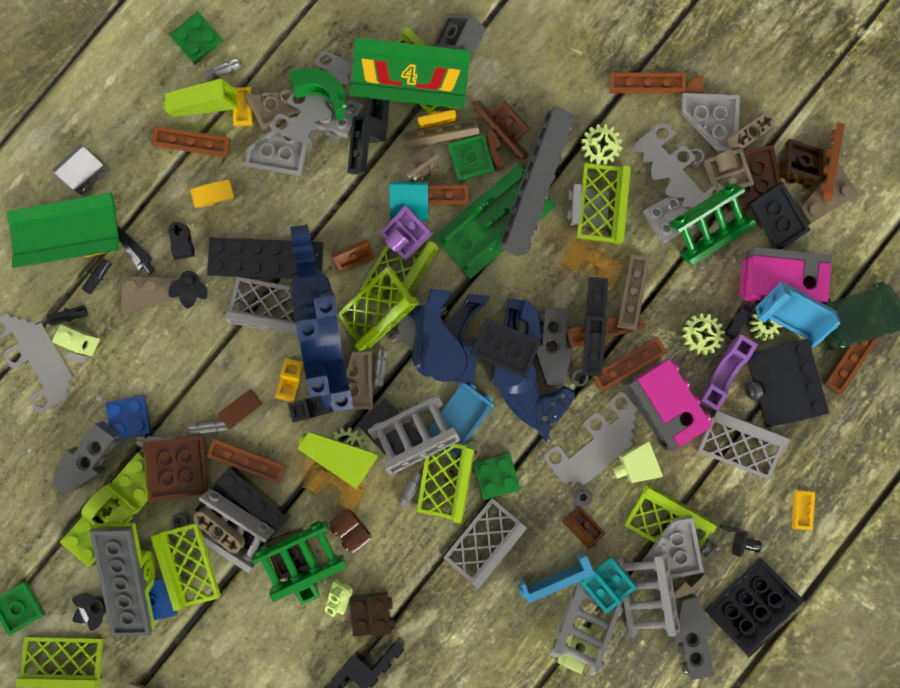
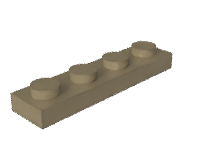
M476 118L402 132L405 148H416L420 145H432L440 141H453L456 138L472 137L479 134V127Z
M630 255L617 324L618 328L637 330L650 257Z

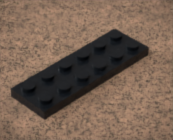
M209 237L208 276L292 279L297 274L292 241ZM311 242L317 271L321 270L323 272L324 242Z

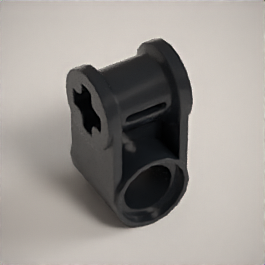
M173 222L168 230L173 259L194 257L195 250L190 228L181 222ZM181 228L183 229V231H181L179 235L177 234V231H179Z

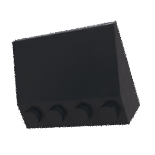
M809 338L753 352L748 365L753 382H758L763 390V395L759 397L758 401L766 428L829 414Z
M232 466L227 468L211 488L274 529V534L268 540L272 539L291 517L288 512L243 473ZM200 502L195 511L198 512L201 508H205L206 504ZM212 509V512L220 518L222 517L221 514ZM228 520L227 524L237 530L238 525ZM245 530L243 534L245 545L243 547L249 549L255 536ZM261 541L258 548L265 546L263 541Z
M759 558L705 609V612L734 644L750 658L805 606V600L764 560Z

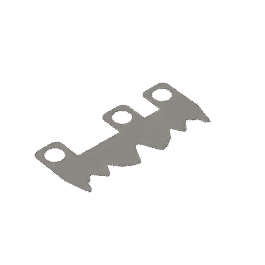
M321 51L315 60V65L329 71L328 73L337 78L341 84H349L347 74L352 73L353 64L328 51ZM324 55H329L332 58V62L329 65H323L320 63V58ZM293 91L287 102L289 105L302 111L295 120L283 114H277L271 122L270 128L294 141L312 144V141L308 138V132L318 130L314 122L325 120L332 116V112L325 104L329 100L321 95L313 94L304 96L305 101L302 104H295L293 102L295 95ZM283 118L287 120V127L278 129L275 126L278 119Z
M660 123L641 137L629 153L643 152V163L653 162L651 167L653 180L670 178L671 180L665 193L675 198H685L682 207L693 208L711 197L715 187L713 186L703 193L682 170L695 160V155L688 147L681 146L670 155L665 151L662 145L674 137V132L666 123ZM660 128L667 129L669 132L668 137L665 139L658 138L656 135L657 130ZM679 152H688L690 155L687 162H680L677 159ZM718 184V189H724V187L721 184Z

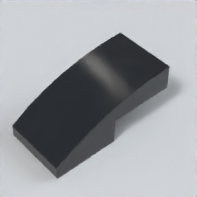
M321 396L288 404L292 422L333 412L332 408L328 409L323 405Z

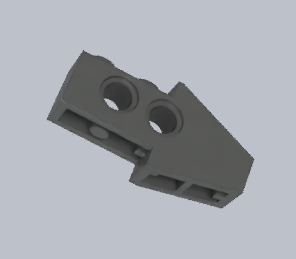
M545 307L543 312L540 311L539 322L542 323V337L540 338L541 345L536 353V358L545 385L563 386L573 354V348L566 347L568 309ZM549 323L557 325L555 333H551L548 330ZM549 341L554 342L556 345L554 352H550L546 348V344Z
M104 421L95 423L78 448L74 447L65 452L52 486L65 495L105 472L106 469L102 465L108 460V453L118 446V439L121 434ZM97 442L101 444V450L97 447ZM86 458H89L90 465L87 463Z
M689 594L680 597L677 600L676 607L681 631L676 636H671V639L677 643L679 654L683 656L684 662L681 663L683 673L690 680L714 676L706 636L714 635L711 625L697 596ZM694 633V638L691 641H687V635ZM698 652L697 659L691 660V655Z

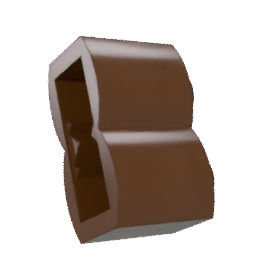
M350 507L329 522L331 525L329 529L336 537L339 535L343 540L341 544L347 552L355 553L373 538Z

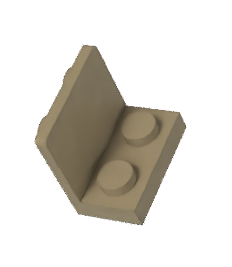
M427 145L397 166V169L407 182H422L424 180L423 177L430 173L432 175L440 169L441 156L439 153L434 155Z

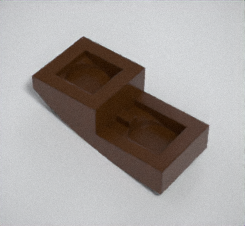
M491 128L488 130L487 143L493 166L496 172L504 169L505 164L497 153L501 148V143Z
M250 389L224 408L218 415L226 426L231 429L263 403L253 390Z

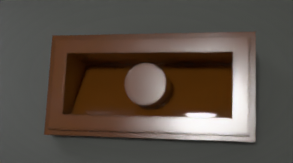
M580 506L572 510L562 521L588 549L596 546L605 534Z

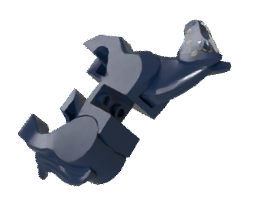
M430 289L425 306H416L408 313L413 317L416 325L412 349L413 364L422 375L431 376L441 382H474L477 357L470 354L477 338L464 339V335L470 320L485 306L490 296L468 294L463 305L454 313L445 326L440 316L441 308L453 291ZM506 298L503 325L520 332L519 320L523 321L525 324V332L523 334L540 340L542 336L537 310L528 300ZM533 363L526 378L492 364L490 383L499 387L502 398L513 413L523 422L538 430L541 437L546 442H549V431L560 421L575 399L573 390L567 386H562L554 393L539 395Z

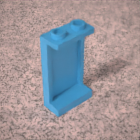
M782 281L755 307L758 320L765 323L770 319L806 339L809 338L810 346L813 348L821 343L841 323L836 310Z
M462 382L441 411L447 428H455L461 440L457 443L466 444L494 406L491 403L493 399L485 393L480 395L476 392L477 387L470 382H467V384ZM436 421L428 429V434L432 438L441 432ZM453 448L449 452L456 459L461 449Z
M582 550L575 553L579 562L578 565L530 586L525 585L522 577L518 578L520 583L517 586L522 598H527L528 602L531 603L595 575L588 557Z

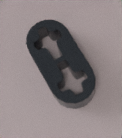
M742 304L736 311L724 334L734 339L748 319L752 308Z

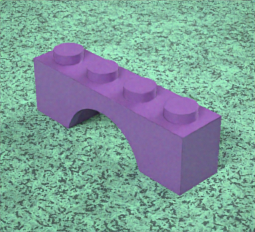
M742 334L732 339L698 396L702 405L712 411L720 409L728 395V389L733 378L740 368L749 361L758 344Z

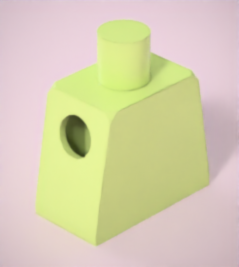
M60 324L52 342L76 353L93 356L100 339L70 325ZM87 341L86 346L83 348V343Z
M644 441L620 455L622 465L613 468L616 479L627 476L631 483L663 477L649 441Z
M579 625L578 628L579 630L587 634H589L591 630L582 625ZM573 635L568 636L566 641L568 646L575 650L576 645L579 643L577 651L589 655L591 644ZM567 654L561 655L557 659V663L582 674L585 663Z

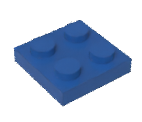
M145 395L105 403L109 426L121 434L119 439L152 433Z

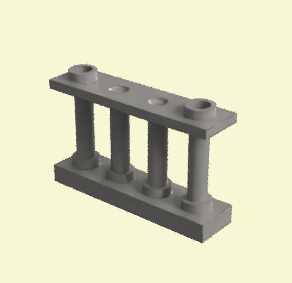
M438 395L430 396L424 402L384 422H378L368 429L372 438H379L387 456V460L382 462L389 475L461 441L454 427L451 429L447 428L438 409L443 406ZM429 412L432 413L441 431L439 435L433 438L429 436L420 417ZM414 420L423 439L422 443L417 446H412L403 427L404 424ZM394 429L397 430L405 448L404 452L398 455L394 454L386 436V433Z
M210 488L199 499V501L206 504L205 508L211 511L213 509L221 514V519L226 523L230 520L238 525L236 531L242 536L246 530L255 537L249 549L242 547L237 553H231L201 529L205 545L247 573H250L258 564L253 565L252 563L254 552L258 549L261 541L265 543L274 534L275 530ZM216 527V531L220 534H223L222 529L220 527ZM194 528L187 530L186 533L194 538L196 537Z
M667 552L659 553L653 561L627 563L626 555L618 558L617 562L628 575L629 571L654 569L657 571L658 579L656 581L634 582L637 585L635 590L658 589L661 593L660 600L634 602L632 592L623 599L627 619L625 621V628L629 632V637L634 638L639 633L638 629L657 628L667 630L668 637L676 636L681 630ZM659 608L664 610L665 618L663 620L637 621L635 610Z
M581 581L574 585L549 655L557 658L567 654L591 666L588 675L593 676L598 674V672L600 673L604 667V661L602 660L617 617L619 618L623 612V599L619 605L610 611L606 622L582 610V607H580V603L584 599L596 605L598 604L581 585ZM580 617L604 629L601 639L599 640L575 628L573 624L575 618ZM573 635L597 647L594 658L569 647L568 643H566L568 636Z

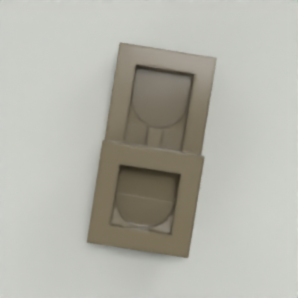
M700 573L688 583L680 579L673 586L675 598L687 596L699 590L710 581L709 577L704 573Z

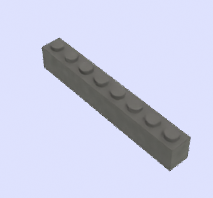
M557 105L546 111L498 245L499 248L517 257L525 255L531 248L530 241L537 231V221L543 213L544 209L542 207L549 196V187L555 179V170L561 162L562 150L567 145L568 133L574 125L572 122L575 115Z

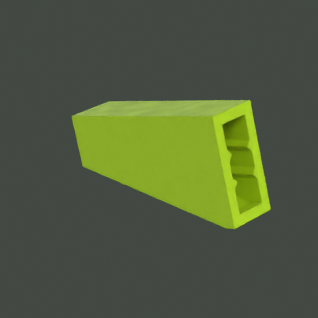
M217 79L165 93L164 109L166 113L173 117L238 109L237 90L223 79Z
M314 432L304 433L298 440L300 444L297 448L355 489L358 488L380 456L376 452Z

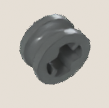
M582 369L574 370L571 374L572 383L576 386L586 385L589 376L584 375L585 379H582L583 382L579 383V381L575 380V376L579 372L582 375Z
M707 539L700 550V554H704V557L707 559L710 558L715 552L717 544L711 543V540Z

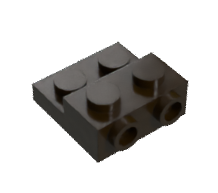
M789 138L785 142L784 159L780 162L779 177L785 179V182L789 184H802L804 189L815 188L822 181L823 149Z
M303 527L267 540L264 543L265 547L267 548L303 531ZM305 540L317 563L311 544L308 542V540ZM299 545L288 548L287 550L298 572L308 571L310 567ZM280 553L271 556L270 559L279 580L283 578L285 580L290 579L291 575Z
M388 592L355 595L349 598L353 637L389 635L392 633V629H395L394 617L390 616V609H393L392 597H388Z

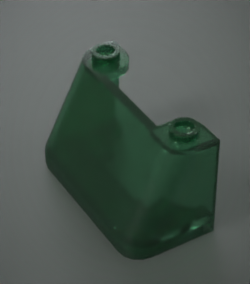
M885 281L873 284L874 288L832 302L829 298L828 302L823 303L837 311L841 322L835 330L824 338L827 350L849 347L900 331V299L890 284H885Z

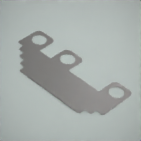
M9 313L0 316V322L5 326V331L0 334V339L13 333L18 341V344L4 352V357L9 366L16 368L29 360L44 386V389L30 397V402L35 411L42 413L69 396L67 389L70 388L68 382L73 377L42 323L37 325L33 321L28 323L24 318L19 320L17 316L10 317ZM14 350L21 353V359L16 363L9 359V354ZM39 395L45 396L47 398L46 406L42 408L36 406V397Z
M624 392L618 393L609 402V405L619 418L609 425L600 413H594L584 422V426L594 439L570 459L558 446H554L544 455V460L564 484L571 481L573 484L580 482L582 485H585L633 445L630 441L634 436L631 431L635 428L633 421L636 420V416L634 413L638 408ZM618 398L626 399L627 407L625 409L619 410L616 408L615 401ZM598 418L601 420L602 427L600 430L595 431L591 429L590 422L592 419ZM552 452H559L561 454L562 460L560 463H551L549 457Z

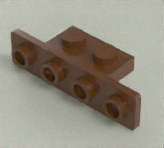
M480 100L472 103L475 107L474 111L488 121L486 123L488 127L492 128L493 131H497L500 135V140L513 149L512 153L517 158L526 159L529 156L517 141L530 127L506 101H502L492 113Z

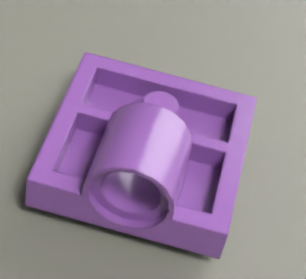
M405 205L380 234L385 238L386 244L392 250L398 252L404 260H408L433 232Z

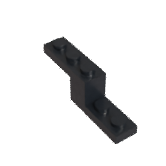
M371 99L370 116L367 114L353 116L348 174H365L369 142L386 141L390 101Z
M588 278L582 375L602 377L607 325L605 313L609 278Z
M398 637L374 666L360 653L355 651L324 688H337L338 686L341 688L349 678L360 688H373L379 679L377 677L381 672L385 674L392 664L390 662L393 658L396 657L398 659L404 652L405 641Z

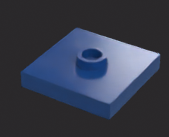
M164 578L155 579L149 591L154 620L176 616L177 611H173Z

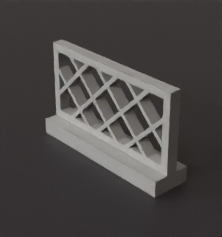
M242 277L236 278L229 310L225 316L228 323L298 336L296 322L292 321L289 315L294 313V310L286 312L282 306L291 299L289 286ZM240 283L249 284L252 289L242 295L239 291ZM261 287H267L270 293L260 298L256 290ZM281 290L286 291L289 296L279 302L275 294ZM254 292L259 300L249 306L245 297ZM273 296L277 304L268 309L263 301ZM243 299L247 307L242 311L234 310L235 304ZM262 303L266 311L260 315L254 314L252 308ZM280 306L285 314L280 318H274L270 312Z
M721 410L711 411L710 423L712 427L714 422L722 424L724 431L714 435L712 427L706 430L697 452L770 480L784 446L788 445L790 439L783 434ZM734 430L740 431L742 438L732 442L728 433ZM726 434L729 444L719 447L716 438ZM753 437L758 438L760 445L750 449L747 440ZM714 440L717 449L712 451L703 449L706 442ZM744 441L747 451L737 454L734 445ZM771 444L778 446L776 452L768 456L765 447ZM731 447L734 456L730 458L723 457L721 450ZM762 448L765 457L755 461L752 452ZM749 454L752 463L747 465L741 464L739 457ZM767 461L769 464L767 473L759 471L757 464Z
M491 498L443 558L466 577L472 585L479 589L528 527L496 500ZM492 504L499 508L500 517H488V509ZM510 518L516 524L511 530H503L502 519ZM500 519L501 531L490 532L489 520ZM486 520L487 532L476 533L477 522ZM509 532L507 536L504 538V533ZM501 533L502 542L499 545H491L490 534ZM488 534L489 546L478 547L477 535ZM474 535L475 547L464 548V538ZM489 548V558L479 561L478 549ZM475 549L476 561L465 562L464 550ZM462 550L463 562L455 563L449 558L454 551ZM477 563V573L473 577L466 572V564Z

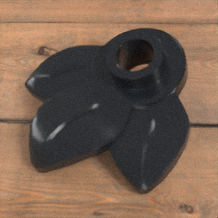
M193 271L182 273L180 279L173 281L168 290L169 297H179L181 304L186 309L191 308L197 298L207 299L208 294L207 287L199 281L198 275ZM186 278H191L192 283L188 284Z
M88 593L78 594L73 597L72 602L79 608L76 610L72 621L87 623L90 631L100 627L103 622V614L106 612L104 598L102 596L93 597ZM97 602L101 604V609L96 607Z

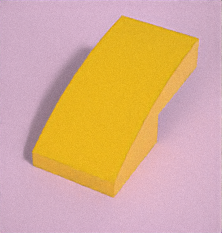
M229 179L190 189L195 208L211 206L217 202L234 199Z
M285 358L275 394L277 399L295 402L302 375L303 362Z

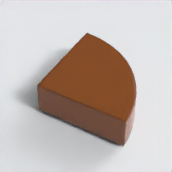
M703 75L693 78L687 84L685 93L704 94Z

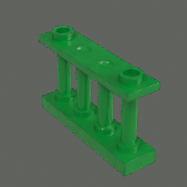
M735 183L729 184L721 191L668 223L671 228L679 233L681 232L687 246V249L680 253L683 260L693 266L756 226L754 219L744 213L742 214L737 196L745 192L744 188ZM730 201L735 219L726 224L721 206ZM714 211L719 229L710 234L704 217ZM698 222L703 239L694 244L688 227Z
M327 520L322 522L316 521L310 525V528L267 548L265 546L260 547L254 552L252 556L253 565L261 561L273 584L269 594L272 602H276L347 568L344 555L338 556L334 554L324 533L328 530ZM316 535L328 558L327 562L322 564L316 563L305 541ZM297 544L310 567L308 571L303 573L298 572L287 550ZM280 553L291 575L290 579L284 582L279 580L269 560V557Z

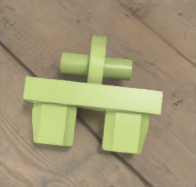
M337 578L333 581L325 607V612L335 617L337 613L343 615L346 612L349 598L353 593L348 583L341 584Z

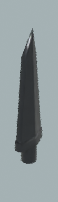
M117 227L119 241L136 265V268L139 271L144 268L148 274L153 273L155 269L150 264L153 258L122 228Z

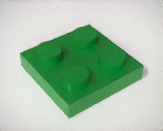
M198 11L169 34L194 65L223 42L222 38Z
M485 134L448 144L458 182L495 171Z
M510 452L473 463L483 500L521 490Z
M27 581L0 596V622L8 636L46 615Z

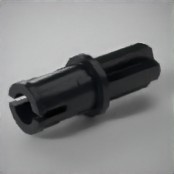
M101 258L93 272L90 271L91 275L83 285L82 290L92 294L100 281L104 280L103 277L110 266H112V263Z
M85 305L71 309L64 308V311L48 315L47 321L50 326L64 322L71 323L72 320L87 317V308Z

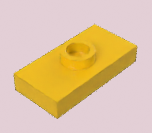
M235 88L237 90L238 109L233 110L234 127L253 126V112L244 96L252 95V88Z
M455 109L445 112L433 111L430 115L418 117L419 129L453 123L456 121Z
M794 489L791 528L813 530L815 491Z

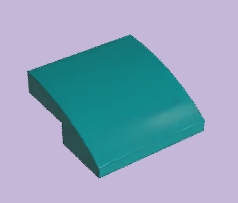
M389 182L390 220L405 205L420 220H428V182Z
M612 555L593 570L595 575L580 582L605 614L619 605L622 599L637 589V585Z

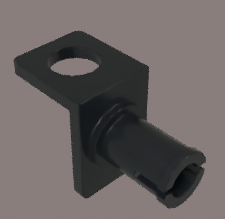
M725 525L719 526L722 529L736 532L731 552L733 555L742 558L744 550L756 553L761 551V548L756 547H762L761 541L747 538V531Z

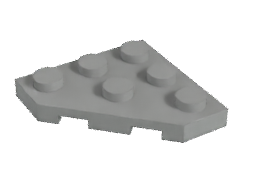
M683 93L681 95V114L717 152L733 150L729 146L728 139L731 134L739 129L740 95Z
M286 121V123L280 126L278 129L286 128L288 122ZM272 130L263 139L248 147L245 167L302 177L308 144L294 141Z
M693 516L672 519L642 562L653 561L657 554L667 552L671 578L704 573ZM654 569L643 570L645 581H656L658 579L657 571Z

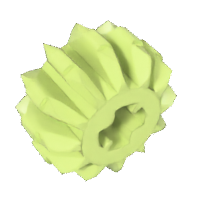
M752 314L751 318L754 321L748 322L749 325H753V328H750L749 331H755L754 338L760 337L761 341H766V339L773 340L774 335L778 336L780 334L777 329L783 327L768 319L765 324H768L766 328L763 322L758 320L757 314Z

